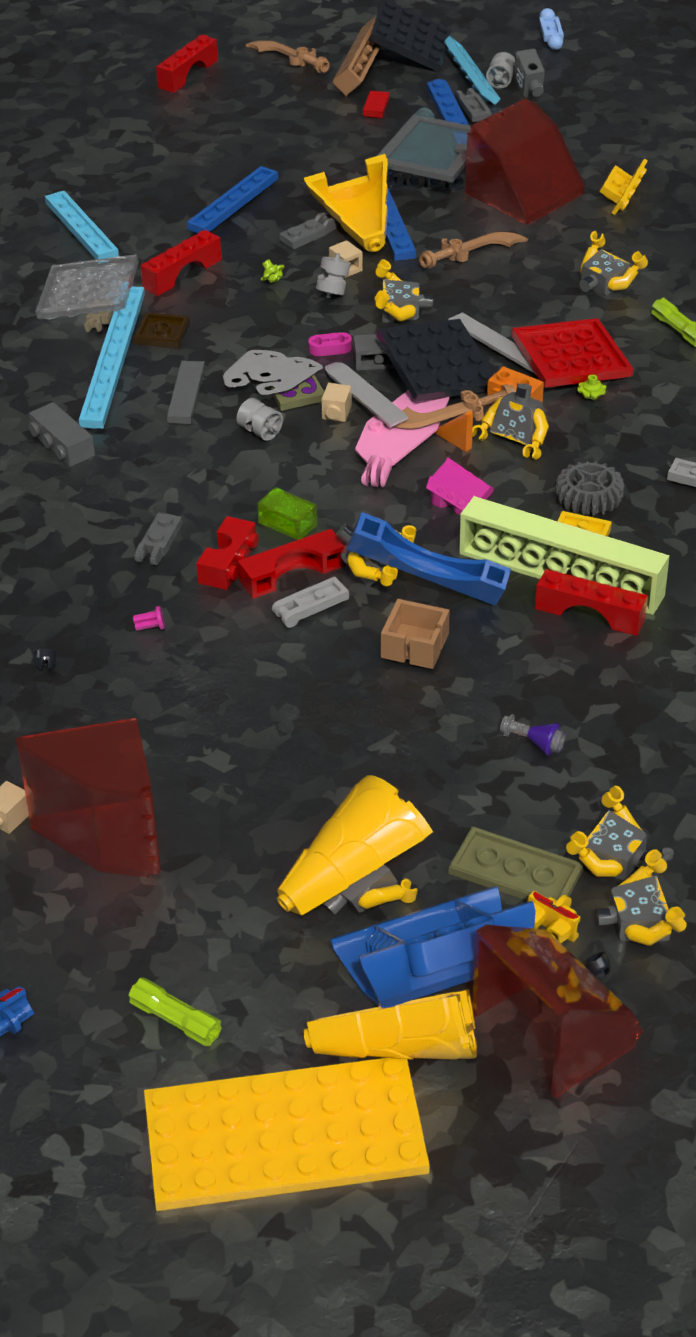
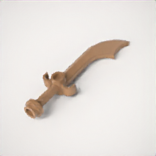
M256 41L245 44L246 47L257 49L259 52L268 50L279 51L289 56L290 65L307 66L311 64L314 66L315 71L319 73L327 72L330 66L326 58L319 57L316 59V49L312 48V52H308L306 47H300L295 50L273 41Z
M492 232L463 243L459 239H451L448 244L447 238H444L441 242L440 251L435 253L430 250L424 251L419 261L422 267L428 269L435 267L436 261L447 257L452 261L465 262L469 256L467 251L487 244H501L510 248L515 243L527 242L528 238L511 232Z
M505 384L501 386L500 392L478 398L470 390H465L461 392L463 402L428 413L415 412L407 406L402 411L408 415L409 419L395 425V427L404 429L420 428L467 413L470 410L473 412V418L475 417L476 421H480L484 417V406L491 405L500 397L516 392L513 385Z

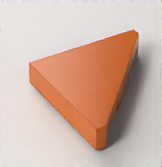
M470 410L439 426L438 430L434 433L463 451H469L472 449L473 412Z

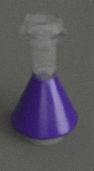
M513 714L510 716L505 715L500 726V731L504 732L505 736H509L513 732L528 737L547 756L552 751L556 753L561 751L566 732L560 730L558 723L528 726L516 722L515 715Z

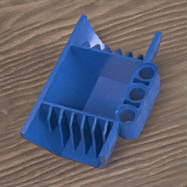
M497 886L331 938L330 943L332 949L364 995L378 1007L384 1009L526 963L532 945L536 910L532 901L502 910L499 890Z

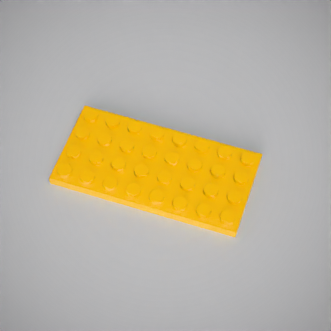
M381 1058L144 1090L156 1211L429 1174L430 1166L407 1059Z

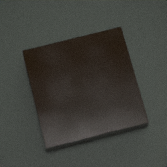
M145 312L133 337L134 344L179 349L190 324V318L181 315Z

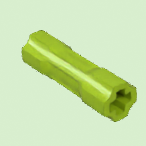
M664 297L656 300L652 305L651 313L663 323L675 328L682 334L685 340L696 347V322L689 320L680 313L678 308Z
M139 978L129 992V1003L149 1014H155L178 1027L187 1036L204 1046H211L221 1032V1020L203 1010L195 1009L168 994L164 988L146 978Z

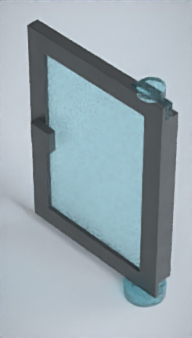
M421 108L413 114L377 156L386 155L388 169L453 182L488 139L490 129L435 119L431 110Z

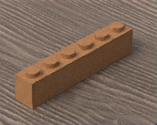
M376 16L361 28L332 81L335 87L343 92L345 96L362 83L381 45L369 40Z

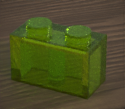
M275 487L258 502V520L262 525L299 540L304 538L318 525L317 504Z

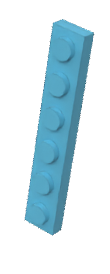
M448 36L444 42L448 46L447 51L454 57L453 60L460 65L459 68L466 74V78L473 83L472 86L479 92V96L485 102L491 101L496 105L500 100L498 94L464 47Z
M65 191L45 196L48 207L99 263L119 257L118 249Z

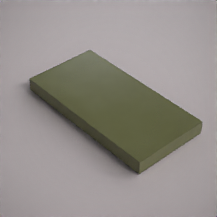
M472 826L449 865L448 874L488 888L497 886L500 892L528 901V897L533 891L546 898L552 897L558 900L562 895L570 897L583 872L584 864Z

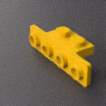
M643 159L632 176L616 165L608 175L599 192L607 199L617 203L611 212L613 215L619 209L623 211L629 203V199L634 194L641 178L647 171L644 168L647 163L646 159Z

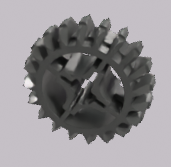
M586 460L585 463L576 462L575 466L568 465L567 469H562L556 481V494L559 503L565 505V509H572L574 514L581 512L583 515L591 514L594 517L596 513L604 515L605 511L612 512L613 508L619 506L624 496V483L620 472H615L614 467H607L606 463L598 464L597 461L589 463Z

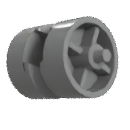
M506 52L497 53L493 57L486 74L487 81L491 86L505 88L510 84L514 74L515 58Z
M336 253L335 257H322L320 270L323 274L318 276L316 289L327 293V298H331V294L344 295L346 281L344 277L348 276L351 263L341 260L339 253Z
M249 398L238 410L237 423L242 428L254 432L256 436L268 441L279 433L283 417L280 412L265 406L259 400Z

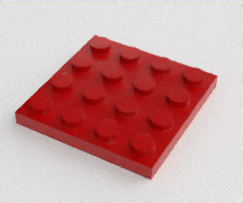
M598 318L512 328V338L540 381L544 382V387L576 385L588 380L589 375H596L599 381L632 377L634 368Z

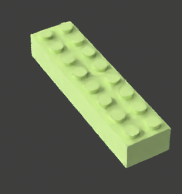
M475 496L461 513V555L477 560L487 559L511 568L512 571L538 579L541 578L545 569L645 594L648 595L646 613L654 615L665 597L670 555Z

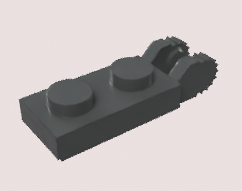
M472 88L467 89V95H464L460 90L455 92V99L458 105L462 107L472 122H482L491 119L490 109Z
M327 212L317 214L315 219L307 220L305 223L279 233L280 241L292 249H296L338 228L339 222L333 217L331 218Z
M158 512L136 549L135 561L143 562L147 554L151 553L150 564L158 565L182 527V517Z

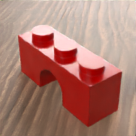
M229 516L225 518L217 530L218 549L207 547L196 563L199 584L227 590L232 581H235L238 577V560L249 557L251 550L255 549L258 545L259 535L256 534L255 522Z

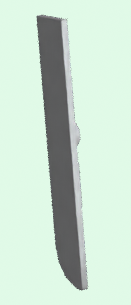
M463 312L448 319H461L472 337L535 373L516 343Z
M335 362L325 366L326 373L338 384L352 386V396L390 428L409 419L408 415L347 365Z

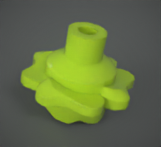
M270 260L262 264L265 271L261 281L268 280L271 284L282 278L284 265H273Z
M589 375L588 380L578 384V392L582 393L587 400H596L600 395L605 394L606 385L601 384L597 380L596 375Z

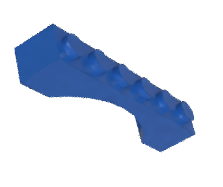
M361 512L353 529L347 550L495 606L506 589L511 568L487 559H458L431 552L404 538L387 521Z

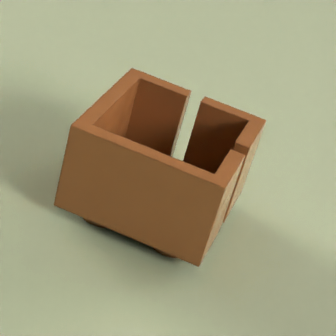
M397 599L381 632V658L403 663L407 659L410 660L412 665L433 669L440 655V649L442 650L449 635L450 610Z

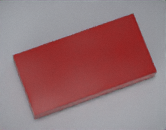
M370 91L363 109V116L383 118L390 99V92Z

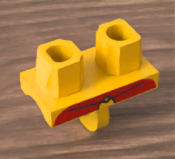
M536 891L529 895L528 902H534L536 910L534 930L541 924L547 927L546 937L556 945H560L566 939L574 942L578 938L577 927L580 916L576 915L577 911L570 908L572 902L570 897L562 895L556 900L552 897L546 898Z

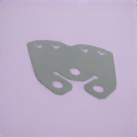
M250 350L224 373L223 379L228 387L247 385L250 381L243 374L245 372L249 373L251 379L257 381L282 380L281 382L262 383L256 386L260 394L268 395L287 391L295 387L323 367L318 362L303 357H286L280 352L269 350ZM265 372H268V373L271 374V375L268 376V377H262V376H260V374L265 373ZM235 378H240L242 381L238 383H233L231 380ZM266 386L275 387L273 390L264 389Z

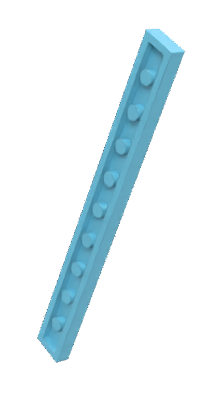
M122 286L79 417V425L83 428L104 429L145 296L144 287Z

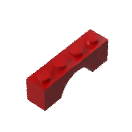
M199 35L156 66L158 88L174 93L185 85L188 71L192 65L209 68L217 62V39L210 38L207 35Z
M207 230L200 231L191 238L141 265L142 286L149 292L159 296L174 287L179 272L186 264L194 262L207 269L221 261L220 237Z
M332 529L319 532L238 560L239 581L252 599L276 591L278 578L287 571L308 568L324 574L346 566V563L341 558L345 545Z
M545 569L537 583L535 609L561 616L564 610L571 606H587L600 612L607 619L612 630L638 636L646 618L648 595Z

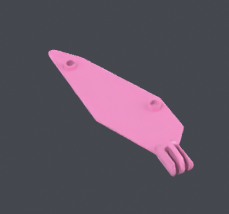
M406 391L392 403L400 410L408 406L415 412L428 413L447 407L450 397L415 402L410 392ZM376 415L366 422L355 448V451L367 463L361 478L362 484L368 486L371 479L372 487H378L379 483H381V487H384L392 466L436 432L441 421L420 428L404 429L395 426L390 428Z

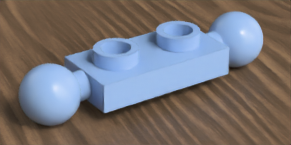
M543 9L539 17V26L544 42H548L550 49L558 50L563 45V31L558 16L555 17L552 9Z

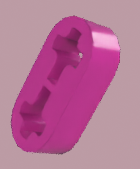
M348 333L314 335L308 340L309 353L314 356L348 353L352 350V337Z

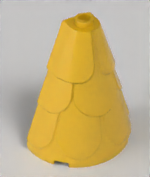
M385 154L365 160L366 176L328 187L324 172L305 177L304 181L311 195L342 225L344 231L369 252H376L384 246L388 216L386 205L388 160Z
M367 775L354 785L332 817L322 826L310 847L302 851L278 887L277 892L279 896L277 901L286 912L291 911L304 915L424 840L433 832L410 801L405 803L403 799L398 797V790L379 777Z
M469 989L415 999L384 1009L375 1007L308 1021V1028L304 1029L307 1048H312L315 1054L352 1058L373 1056L411 1060L414 1058L473 1059L477 1056V1041L473 1030L475 1029Z

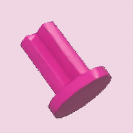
M156 606V611L134 615L133 617L136 631L157 626L160 627V630L165 629L161 606Z

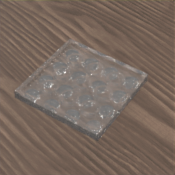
M137 254L52 265L36 309L37 318L51 320L61 316L74 317L84 313L97 314L100 311H119L124 309L139 263Z

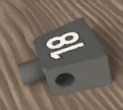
M536 50L516 51L513 84L523 97L541 96L544 92L545 72Z

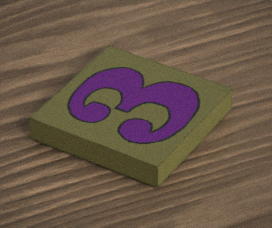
M313 374L287 391L273 393L272 396L280 410L284 411L322 402L324 390ZM282 380L268 381V382H266V383H269V382H281ZM267 386L269 390L275 388L274 386Z

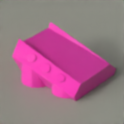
M447 457L444 464L432 477H429L426 489L432 496L433 505L437 507L451 506L454 508L455 513L461 515L474 496L486 500L492 494L494 487Z

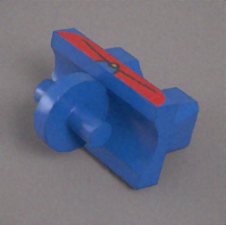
M21 986L12 991L5 989L0 993V1036L8 1031L16 1034L21 1031L20 1023L34 1015L33 1009L27 1001L26 991Z

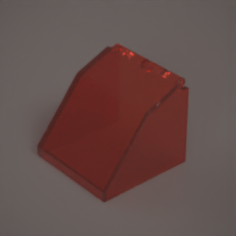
M524 98L471 125L470 129L472 132L467 133L466 194L526 225L584 194L585 185L556 123L534 101L529 102L528 99Z
M137 718L16 737L32 830L99 872L148 878L149 874L156 875L161 872L155 814H152L154 812L153 794L149 791L152 788Z
M486 924L476 930L473 1015L475 1017L480 1016L528 986L558 1016L551 1095L554 1098L559 1097L635 1047L637 1039L644 1032L633 1012L546 929Z

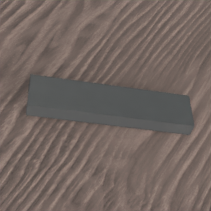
M181 361L167 414V423H192L205 371V362Z

